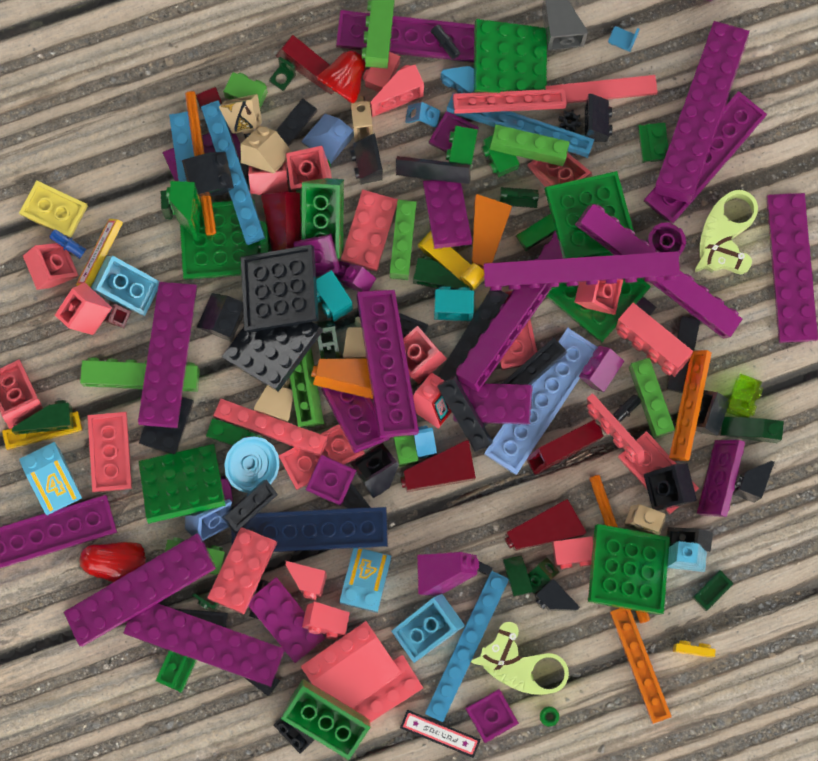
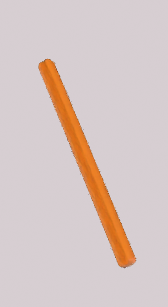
M188 91L185 93L193 151L194 156L204 154L195 92ZM200 196L206 235H215L216 228L211 196Z
M600 475L590 477L605 525L618 528ZM636 611L640 624L650 621L648 613Z

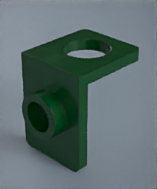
M279 57V67L271 76L269 82L284 91L296 76V72L292 62ZM279 74H283L287 77L285 83L280 84L276 81V77Z
M545 558L528 574L534 594L559 573V570L548 558ZM545 565L552 569V573L546 569Z
M195 593L192 594L193 597L199 600L197 604L206 610L208 607H211L216 611L220 605L216 602L212 605Z

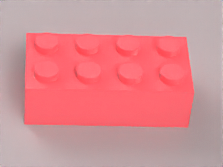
M632 303L618 319L616 326L617 334L621 338H627L631 341L632 346L637 351L642 350L647 354L646 357L650 358L652 363H658L662 367L661 370L668 376L672 374L675 377L690 360L693 351L635 303Z

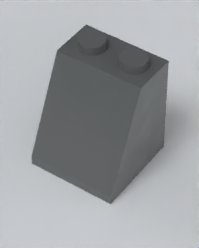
M544 0L542 15L546 30L547 50L584 47L588 32L568 0Z

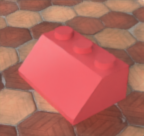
M286 561L285 565L304 597L314 601L317 598H321L327 578L326 572Z

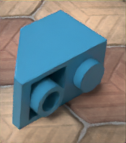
M470 66L445 69L441 72L440 79L445 86L453 87L457 90L458 94L475 93L474 69Z
M418 427V435H413L418 459L435 456L437 451L433 427Z

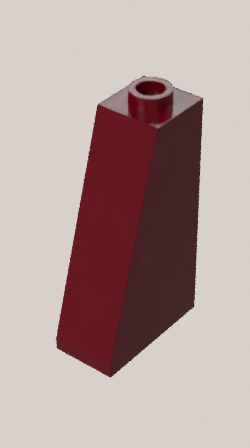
M292 35L276 54V57H282L292 62L297 72L332 95L335 91L317 80V76L329 67L330 64Z
M278 192L261 194L272 251L294 248L293 243L301 240L300 193Z
M592 420L536 449L527 458V462L534 475L599 441L604 437L602 429L595 420Z
M469 440L463 441L403 472L404 476L400 477L402 488H406L407 492L475 481L476 476Z
M566 499L506 532V538L504 539L510 549L513 547L514 551L550 544L554 541L582 537L587 532L569 500Z

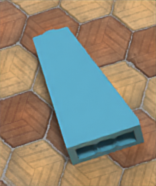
M678 541L669 547L668 568L705 572L707 552L697 543Z

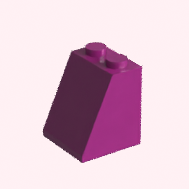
M464 552L417 555L418 595L436 597L476 576L479 568L477 555Z

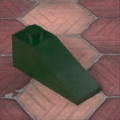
M426 256L418 258L413 284L439 289V287H450L451 290H458L461 287L470 288L437 261H433V258Z
M334 320L315 323L323 329V332L317 338L321 359H340Z
M65 400L55 401V404L46 406L12 427V432L15 435L74 429L72 406L70 403H66Z
M724 417L720 436L777 444L782 441L784 421L764 418Z

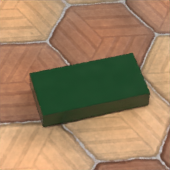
M166 190L160 191L163 215L165 219H172L173 210H171V204H169L166 198Z
M719 570L692 598L705 611H708L734 583Z

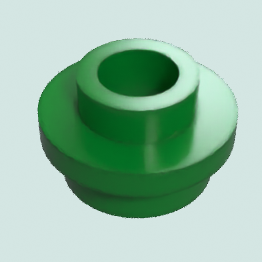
M545 707L541 710L540 721L543 725L551 727L558 723L560 716L557 709ZM547 713H551L553 715L552 720L549 721L546 719Z

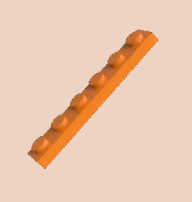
M708 350L693 351L690 357L669 459L673 461L690 460L712 354Z
M619 608L611 611L610 615L652 724L671 718L672 716L631 610Z

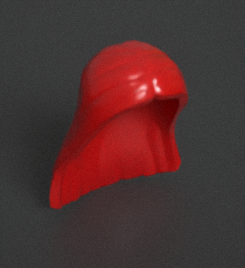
M353 50L346 51L317 76V80L332 88V90L349 102L355 103L361 90V79L365 69V61L358 52Z
M133 542L90 545L81 552L79 558L80 567L84 572L110 582H115L146 564L144 548L141 544Z

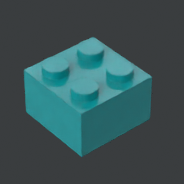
M332 270L316 279L318 303L321 302L322 311L327 319L331 318L335 322L353 310L350 297Z
M439 287V289L435 290L434 320H472L474 291L466 287H461L458 290H451L450 287Z

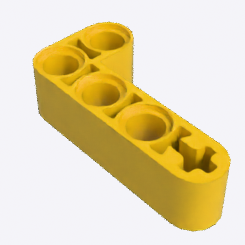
M431 231L417 244L422 252L428 257L433 258V261H437L470 287V290L474 291L483 282L484 270L475 263L471 265L451 247L434 249Z

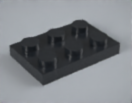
M182 397L178 428L144 425L139 444L169 454H176L194 400Z

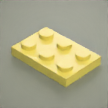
M36 180L19 214L46 228L56 229L68 238H71L88 205Z

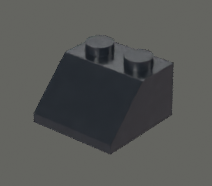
M588 94L584 106L585 136L594 139V142H607L609 136H612V125H609V118H612V107H609V100L594 94Z
M374 133L353 143V150H350L352 162L356 161L357 168H354L355 177L360 179V184L383 180V168Z
M209 152L182 160L187 182L195 183L199 196L223 195L234 188L226 152Z
M211 293L197 328L232 342L244 316L243 302L227 295Z
M704 390L696 431L718 436L730 400L718 392Z
M769 461L739 475L736 478L733 495L753 503L763 497L775 462Z
M688 463L674 464L644 474L652 509L660 511L697 501Z

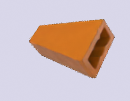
M476 194L474 202L472 264H477L483 270L484 263H493L511 213V205Z
M319 359L318 365L313 366L311 377H314L313 385L373 399L367 359Z

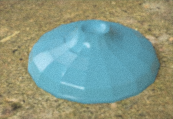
M255 436L243 438L233 444L226 455L224 463L225 475L230 484L237 490L245 493L251 492L263 480H267L271 485L277 477L280 466L279 456L274 446L266 439Z

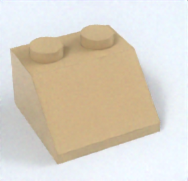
M259 126L241 143V163L275 173L287 161L286 153L292 151L275 130Z

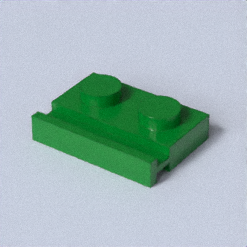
M666 123L639 125L638 133L642 163L664 161L669 148Z
M169 650L155 681L182 693L197 660Z

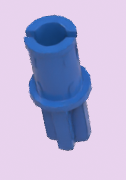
M56 229L49 236L50 239L64 247V251L71 252L79 259L86 251V248L73 241L72 237L68 238Z

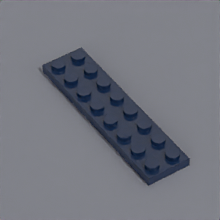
M387 507L257 513L242 526L245 529L276 541L277 545L273 552L388 547ZM231 530L232 544L239 530L237 532Z

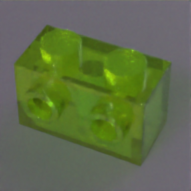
M740 373L731 392L726 413L744 418L754 416L757 405H754L756 398L759 399L763 391L761 387L762 381Z

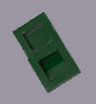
M522 555L503 559L513 597L532 593L531 583Z

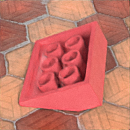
M366 621L300 666L314 686L350 708H353L402 674Z

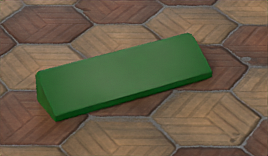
M551 214L515 236L525 251L547 239L556 231Z

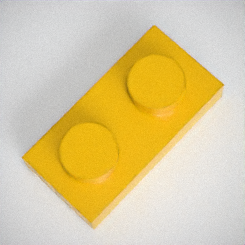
M679 640V644L676 643L673 646V652L710 658L715 657L716 649L710 648L711 645L699 643V647L691 646V642Z

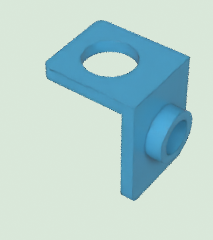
M615 26L608 43L631 52L640 29L637 28L634 34Z
M423 102L408 105L405 122L421 121L436 128L439 122L440 110ZM416 108V114L411 118V112Z

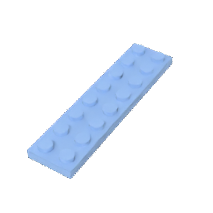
M569 328L566 329L558 341L568 353L532 384L530 424H503L493 439V443L489 445L484 455L517 475L579 381V375L583 367L589 362L593 352L598 348Z

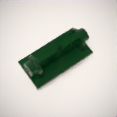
M501 187L500 202L513 207L537 208L538 190Z

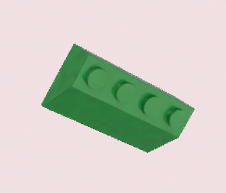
M323 178L302 182V240L331 234L337 258L340 259L343 254L344 179Z
M171 181L170 187H167L166 198L169 204H171L173 215L176 216L177 221L192 238L199 241L202 204L195 183Z
M302 679L292 694L281 717L285 722L350 760L371 728L370 719Z

